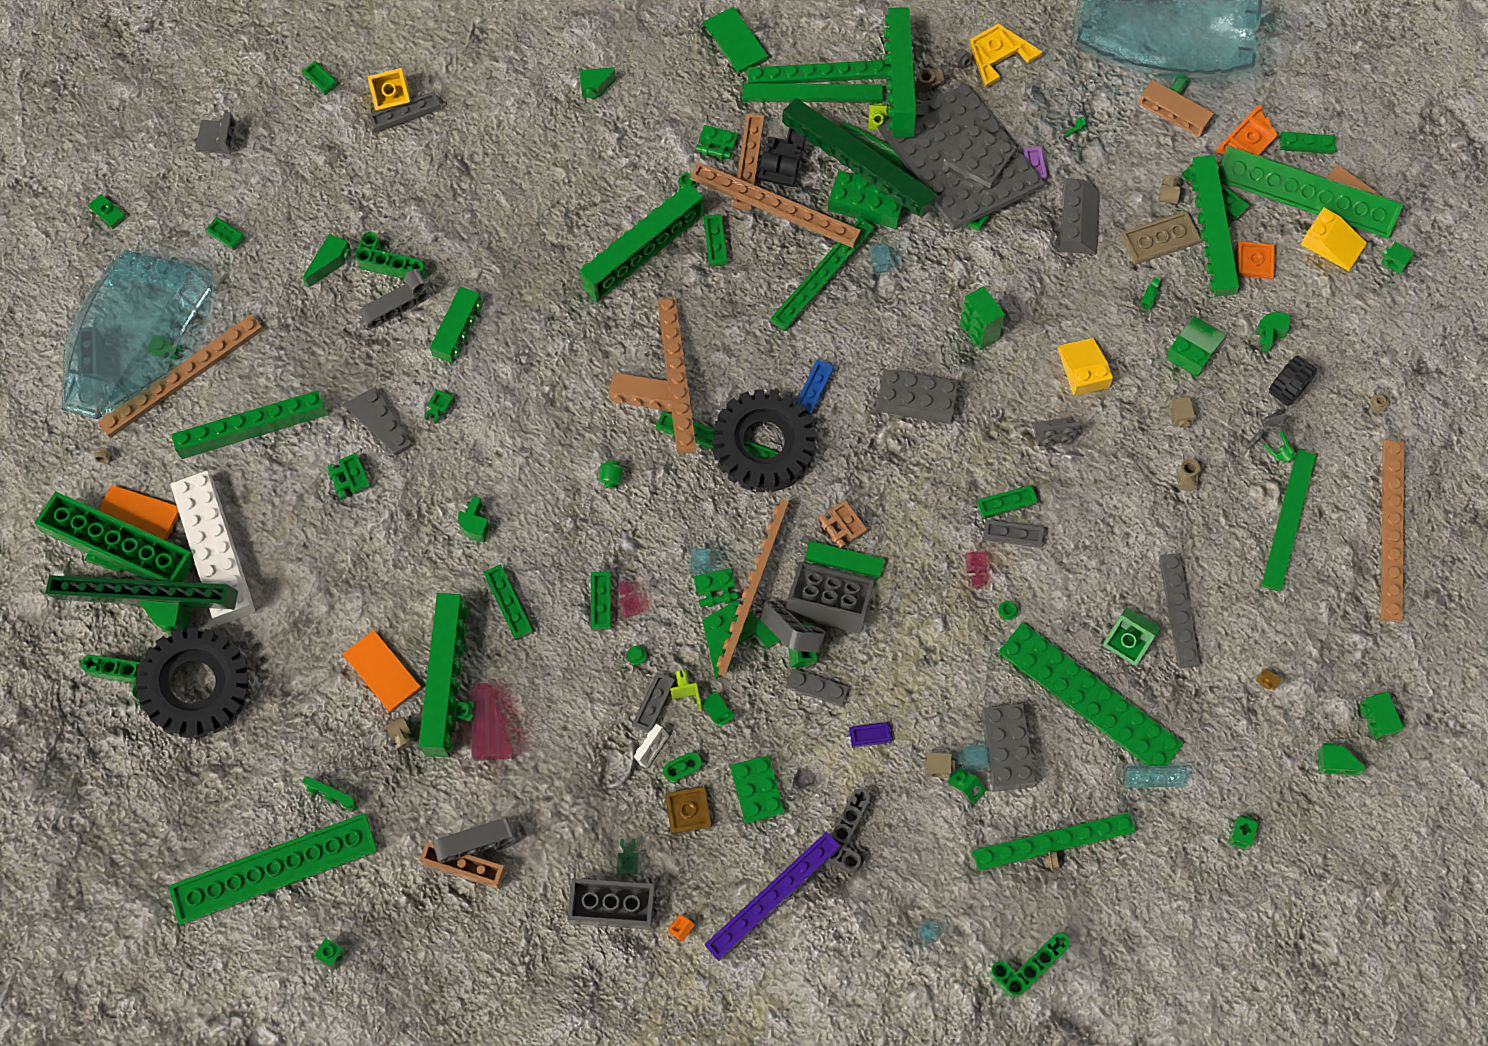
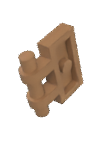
M846 500L829 510L831 518L827 519L825 515H821L818 518L822 523L821 526L824 531L827 530L832 537V542L837 544L839 548L846 546V543L843 541V538L846 536L852 542L867 532L866 527ZM837 523L842 530L837 532L833 527L834 524Z

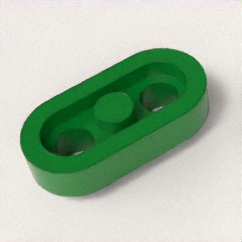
M690 752L668 762L663 768L665 779L675 783L697 773L702 766L701 758L698 754ZM690 761L695 762V766L689 767L688 763ZM676 770L677 774L675 776L670 775V771Z

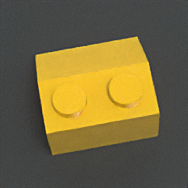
M402 68L367 76L376 111L410 103L409 86L406 74Z

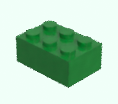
M984 286L965 296L960 319L962 330L964 332L967 331L973 345H977L980 350L999 340L1005 316Z

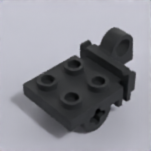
M789 128L786 140L769 136L766 150L761 160L759 180L794 187L801 155L804 150L805 137H801L792 128Z

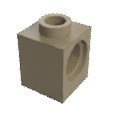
M1190 397L1171 399L1168 411L1172 427L1186 428L1190 426L1195 418Z
M926 754L925 777L949 778L951 772H954L955 760H951V754Z

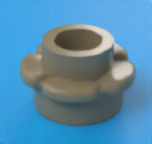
M1373 395L1370 398V408L1375 412L1384 411L1389 405L1384 395Z
M100 447L93 452L95 454L94 460L99 463H109L113 457L110 450L105 447Z
M1048 851V855L1045 856L1047 868L1051 867V870L1054 871V869L1060 868L1057 852Z

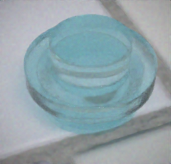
M926 921L919 926L918 936L922 941L931 943L937 939L939 930L936 924Z

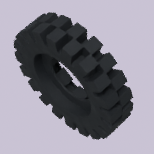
M764 389L754 390V395L751 396L748 391L739 394V400L733 398L727 403L726 409L722 408L713 429V455L715 460H718V467L721 472H727V478L734 484L740 481L741 488L750 490L751 486L756 487V492L765 493L766 488H771V491L774 492L781 490L784 484L786 487L791 486L795 483L797 477L800 479L806 473V469L810 466L813 458L816 432L815 428H812L813 421L810 415L804 414L805 408L800 403L793 404L794 398L787 394L781 398L779 397V391L770 390L769 395L764 394ZM764 421L779 427L784 435L785 443L778 455L768 459H761L747 451L744 446L743 436L747 428L754 423Z
M198 627L187 628V632H181L180 629L170 632V637L162 636L156 640V646L154 648L150 646L144 653L145 659L143 661L140 660L137 668L136 688L141 707L153 724L157 727L160 726L164 732L171 735L176 733L179 734V737L190 738V735H196L197 738L207 736V733L211 731L215 734L223 729V725L226 723L230 724L236 718L237 712H241L245 705V697L248 696L249 678L244 657L242 658L240 650L235 644L232 645L227 637L222 634L217 636L213 630L204 629L203 632L198 631ZM196 661L204 663L215 675L213 692L201 702H183L175 697L171 690L170 680L173 672L186 662Z

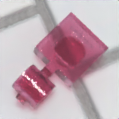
M966 552L967 573H975V575H971V586L980 589V587H984V575H980V573H986L987 571L985 552Z
M621 581L617 587L620 595H625V597L618 599L626 619L642 613L643 609L637 593L628 594L632 592L628 581Z

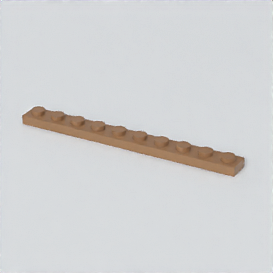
M698 162L691 174V180L849 247H854L861 234L860 229Z
M676 298L657 299L677 454L695 453L696 443Z
M249 315L98 421V424L109 438L113 437L263 331V328L252 315Z
M1384 440L1382 452L1380 620L1400 623L1403 617L1404 442Z
M782 498L780 504L775 505L773 515H775L774 521H769L766 530L769 531L768 537H763L760 546L763 548L761 554H757L754 562L757 565L756 570H751L748 578V581H751L750 586H745L742 598H745L743 604L739 603L736 610V615L739 616L737 621H732L729 632H732L730 639L726 638L723 649L726 650L724 656H719L716 665L719 667V675L726 677L785 516L789 500Z

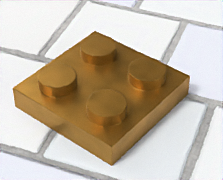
M705 787L665 793L671 835L711 828Z

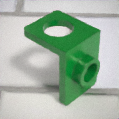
M716 691L701 701V705L713 723L719 727L736 716L734 712L728 709Z
M958 768L947 781L949 785L962 791L972 804H976L986 792L985 787L977 776L962 768ZM978 786L979 791L977 795L972 797L971 792L973 788Z

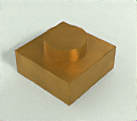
M1263 669L1256 681L1266 689L1275 690L1282 678Z

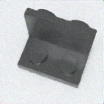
M224 112L223 119L221 118L220 121L201 120L195 146L197 152L231 153L237 125L231 112Z
M1071 417L1033 423L1037 446L1043 445L1048 447L1054 445V443H1071L1077 435L1080 426L1079 422L1072 423Z

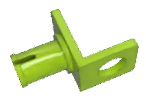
M869 103V130H878L877 126L886 120V104Z
M682 669L683 677H681L680 670L676 671L675 676L678 687L670 689L672 699L696 695L699 712L702 711L697 683L689 684L687 670Z

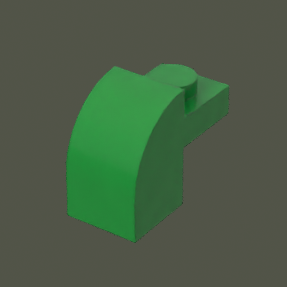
M1272 312L1266 314L1260 320L1255 330V335H1259L1258 344L1261 345V352H1269L1273 344V337L1285 338L1289 331L1290 314Z
M473 496L471 502L467 503L465 512L459 511L458 521L463 533L468 538L484 543L490 529V523L488 519L479 517L483 504L481 498Z

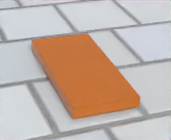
M113 485L110 486L99 508V511L167 541L179 516V510L176 505Z
M374 630L342 654L390 713L422 689Z

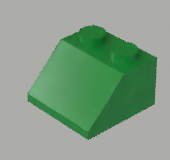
M140 600V605L155 625L162 629V632L168 633V636H171L170 632L179 629L181 632H187L191 612L179 603Z
M1126 607L1102 645L1134 666H1137L1159 632L1160 627Z

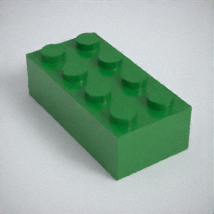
M838 170L828 199V211L856 219L862 218L865 221L897 229L904 208L903 205L898 204L889 195H885L876 186L869 184L860 175Z

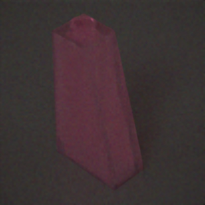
M478 683L477 686H471L472 703L474 704L472 709V757L474 761L515 759L492 685Z

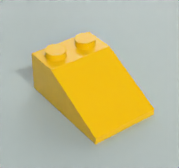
M1324 207L1301 243L1302 246L1347 271H1350L1367 244L1339 215Z
M1094 338L1057 347L1073 396L1110 387L1113 377L1108 363Z

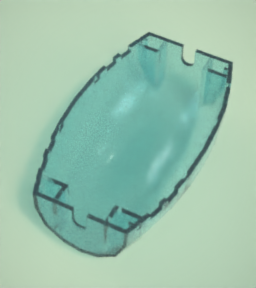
M1078 0L1073 23L1072 46L1110 64L1158 76L1208 78L1251 71L1255 66L1258 37H1254L1260 24L1262 0Z

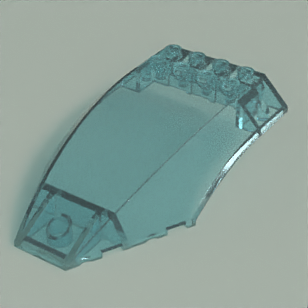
M125 250L114 257L89 290L68 333L63 353L62 410L99 419L106 412L114 410L116 405L126 399L128 401L140 394L142 390L151 387V383L159 378L162 380L166 378L168 368L185 330L212 290L213 285L191 266Z

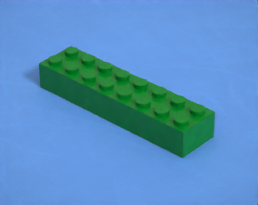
M909 7L888 8V15H885L884 24L887 26V28H884V38L887 39L884 41V51H888V53H885V64H888L886 66V77L889 78L886 80V90L890 91L887 92V103L890 104L888 106V117L891 118L888 121V129L892 130V137H914L916 106Z
M689 183L684 187H680L672 197L666 198L662 205L654 208L647 217L640 219L632 229L625 231L622 237L617 241L611 242L606 250L599 252L591 262L585 263L581 267L579 273L582 288L596 302L602 299L704 216L703 196Z
M56 491L35 521V525L41 533L145 580L183 582L194 564V558L190 551Z
M437 593L419 739V748L426 757L449 758L450 752H453L454 740H451L452 732L456 730L454 708L458 703L456 701V694L460 693L458 675L462 674L460 658L464 656L465 650L462 640L463 637H466L467 632L464 622L465 619H468L469 608L466 607V602L463 601L461 594Z

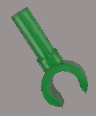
M1084 117L1075 120L1076 126L1065 132V137L1075 131L1085 130L1086 121Z

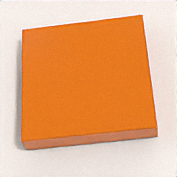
M1238 241L1236 255L1237 276L1273 279L1275 244Z

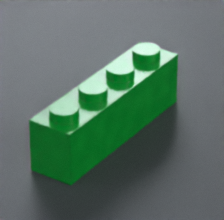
M459 286L430 346L433 357L453 363L455 357L459 356L460 347L467 340L468 330L470 326L474 325L477 312L482 309L483 301L480 293Z

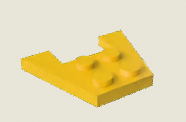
M996 24L973 37L969 43L985 88L1000 80V76L992 67L1017 52L1027 64L1038 59L1043 54L1041 50L1000 24Z

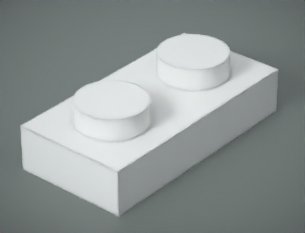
M656 724L648 733L643 744L637 749L634 758L641 766L648 768L669 735L661 726Z

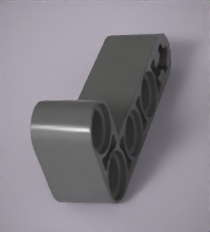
M417 269L411 270L405 275L406 284L360 309L359 314L368 328L378 327L430 297L429 287Z
M774 600L765 601L760 620L786 647L795 651H820L825 635L824 630L813 626H803L781 603Z
M862 788L854 790L831 834L832 838L841 846V849L837 851L838 856L831 857L827 863L849 874L857 872L861 862L859 855L848 849L847 846L869 804V793ZM860 796L864 797V799L860 802L857 809L855 807L857 798L859 799ZM853 813L857 819L855 821H848L845 816ZM839 831H844L848 837L846 839H839L836 834ZM852 858L857 864L854 867H849L845 861Z
M503 818L438 838L432 843L438 862L444 863L496 847V850L506 849L514 844L516 837L510 819Z

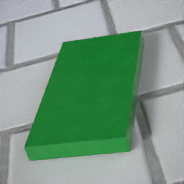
M734 7L704 21V26L738 74L746 71L747 67H754L768 60L767 53Z

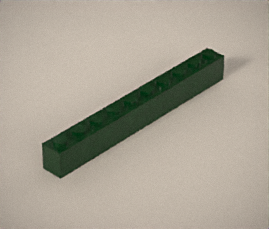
M795 98L783 110L782 122L785 126L792 128L801 137L808 139L814 146L824 150L827 155L837 159L843 166L850 168L856 175L863 177L869 184L876 186L885 195L892 197L898 204L905 206L914 215L923 218L935 205L937 197L935 192L798 98Z
M49 575L45 594L57 600L140 604V600L179 603L183 607L235 610L238 590L227 584Z

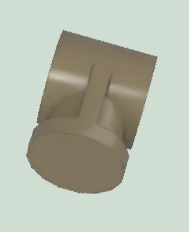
M939 67L932 70L929 68L921 69L918 72L916 82L918 91L928 93L934 86L943 84L944 76Z
M1165 175L1162 177L1158 202L1178 203L1180 187L1178 186L1180 178L1178 176Z
M1190 458L1185 459L1181 463L1177 471L1178 489L1183 491H1194L1197 489L1200 466L1196 460ZM1185 469H1190L1192 473H1187Z
M404 716L385 724L393 743H396L397 751L404 750L415 743L414 738L410 736L412 733Z

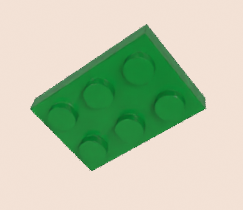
M769 755L730 765L745 825L785 814Z

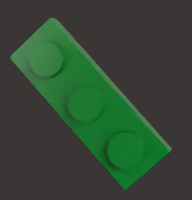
M1281 131L1280 150L1334 154L1335 135Z
M721 214L703 216L709 267L727 265Z
M1032 485L977 499L976 504L981 518L986 519L1036 505L1038 501Z
M591 572V630L611 629V573Z

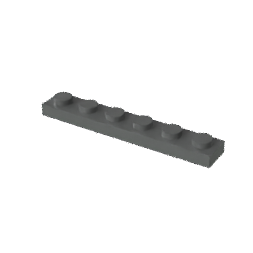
M1180 554L1160 555L1159 562L1178 668L1198 667L1200 663Z

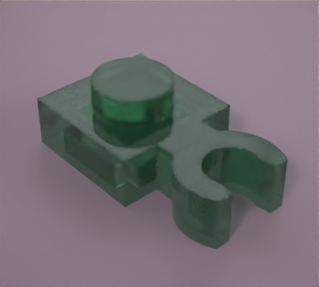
M621 839L620 846L623 853H617V875H638V853H632L636 847L635 839H632V844L629 847H626L624 839Z

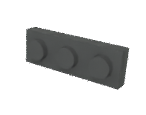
M985 520L983 540L1040 548L1043 527Z
M792 668L786 684V688L839 707H842L848 691L846 686Z
M656 672L632 723V727L649 733L654 728L671 692L670 689L675 683V679Z

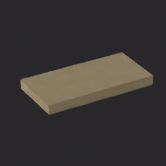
M1187 211L1120 233V237L1134 265L1202 242Z

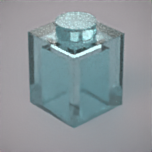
M888 244L870 246L869 258L872 274L890 272L891 258Z
M691 548V574L711 572V549Z
M987 745L963 746L961 752H958V764H962L963 770H986L988 767Z

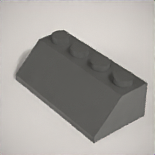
M1065 178L1063 184L1059 252L1096 255L1099 190L1083 179Z

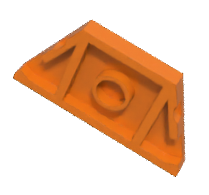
M1258 105L1217 147V153L1225 154L1229 145L1260 156L1276 139L1277 133L1271 127L1268 117L1265 118L1261 105Z

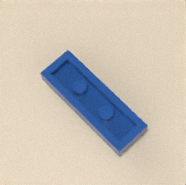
M818 359L816 360L795 405L800 403L805 408V413L812 415L834 370L833 365Z

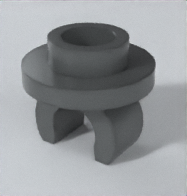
M957 50L954 53V56L957 57L955 62L959 68L964 69L970 65L971 54L969 52Z

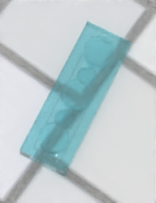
M1185 765L1124 766L1123 785L1124 787H1185L1187 769Z

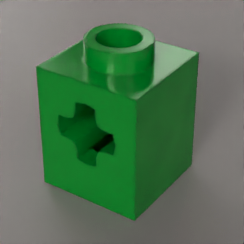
M1395 241L1392 247L1387 246L1382 253L1384 258L1381 264L1401 274L1414 252Z
M1238 816L1233 821L1227 843L1248 850L1253 844L1258 823L1254 822L1249 816ZM1241 828H1244L1245 835L1242 834Z
M325 938L314 954V957L337 970L347 951Z

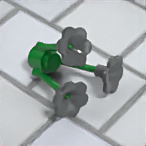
M1280 408L1260 418L1261 421L1269 419L1264 425L1266 429L1275 428L1277 433H1279L1284 444L1277 448L1278 453L1265 444L1266 441L1261 438L1265 430L1263 428L1248 442L1247 447L1249 448L1253 444H1257L1271 453L1277 461L1282 460L1283 463H1286L1297 454L1283 432L1282 424L1286 422L1288 416L1278 415L1283 411V408Z

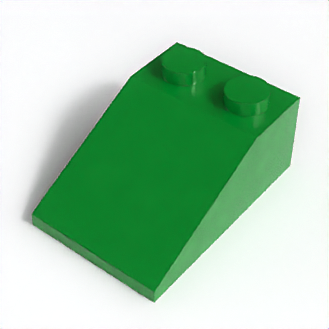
M1194 316L1176 338L1165 359L1198 377L1226 335Z

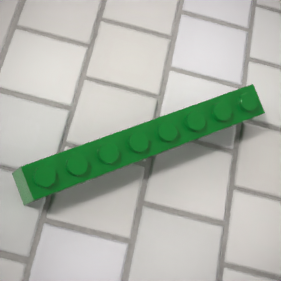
M1216 156L1193 157L1192 164L1189 165L1190 176L1193 175L1194 179L1192 181V190L1196 192L1195 207L1199 208L1198 224L1202 225L1200 236L1201 240L1205 242L1203 253L1204 257L1208 259L1206 270L1207 274L1211 276V280H1209L1210 291H1213L1214 297L1236 295L1239 284Z
M317 390L171 435L175 451L181 459H185L327 416L324 401Z

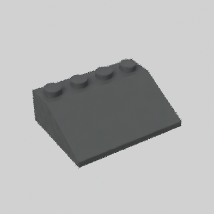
M800 561L787 599L786 609L796 619L861 634L875 579Z

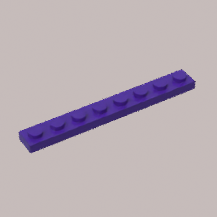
M826 831L704 945L720 961L841 849V846Z

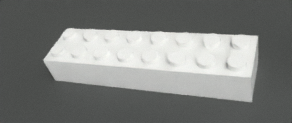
M204 471L171 483L170 485L201 583L227 584L238 590L235 610L209 608L212 619L219 626L256 612L213 478L208 471Z

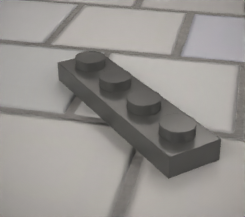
M435 91L410 99V103L379 110L368 114L374 131L377 132L441 109Z

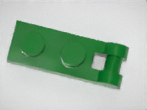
M305 776L302 783L305 785L307 792L315 796L318 793L324 795L323 799L332 804L337 801L348 812H353L357 809V803L351 796Z

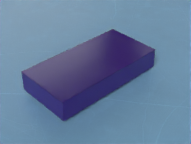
M888 722L849 727L852 748L891 743Z

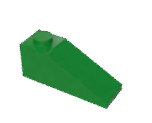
M331 234L327 236L302 277L307 287H311L341 267L350 258L352 250L348 241Z

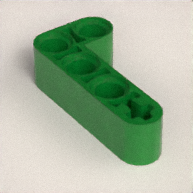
M366 232L361 237L355 254L361 269L404 279L409 271L417 269L422 277L426 278V271L421 260L380 251L381 245L377 235L373 232Z
M87 655L81 660V668L91 677L133 683L132 694L139 701L136 676H138L137 668L140 662L97 655ZM115 666L113 671L108 672L110 667ZM130 669H134L132 674L127 675Z
M1056 933L1017 972L1005 961L995 962L989 972L991 979L1010 998L1020 997L1068 949L1070 944L1069 938L1063 933ZM1061 940L1063 942L1062 945L1053 952L1051 948L1056 944V941ZM1044 953L1048 955L1049 963L1041 962L1039 954ZM1002 967L1005 970V976H997L995 968ZM1025 968L1033 969L1035 977H1027L1024 972ZM1015 982L1019 984L1020 992L1015 993L1011 991L1010 983Z

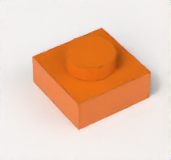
M679 914L667 932L683 942L695 924Z

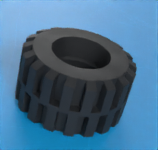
M1295 356L1273 381L1269 388V393L1286 406L1293 404L1317 373V368L1301 356Z

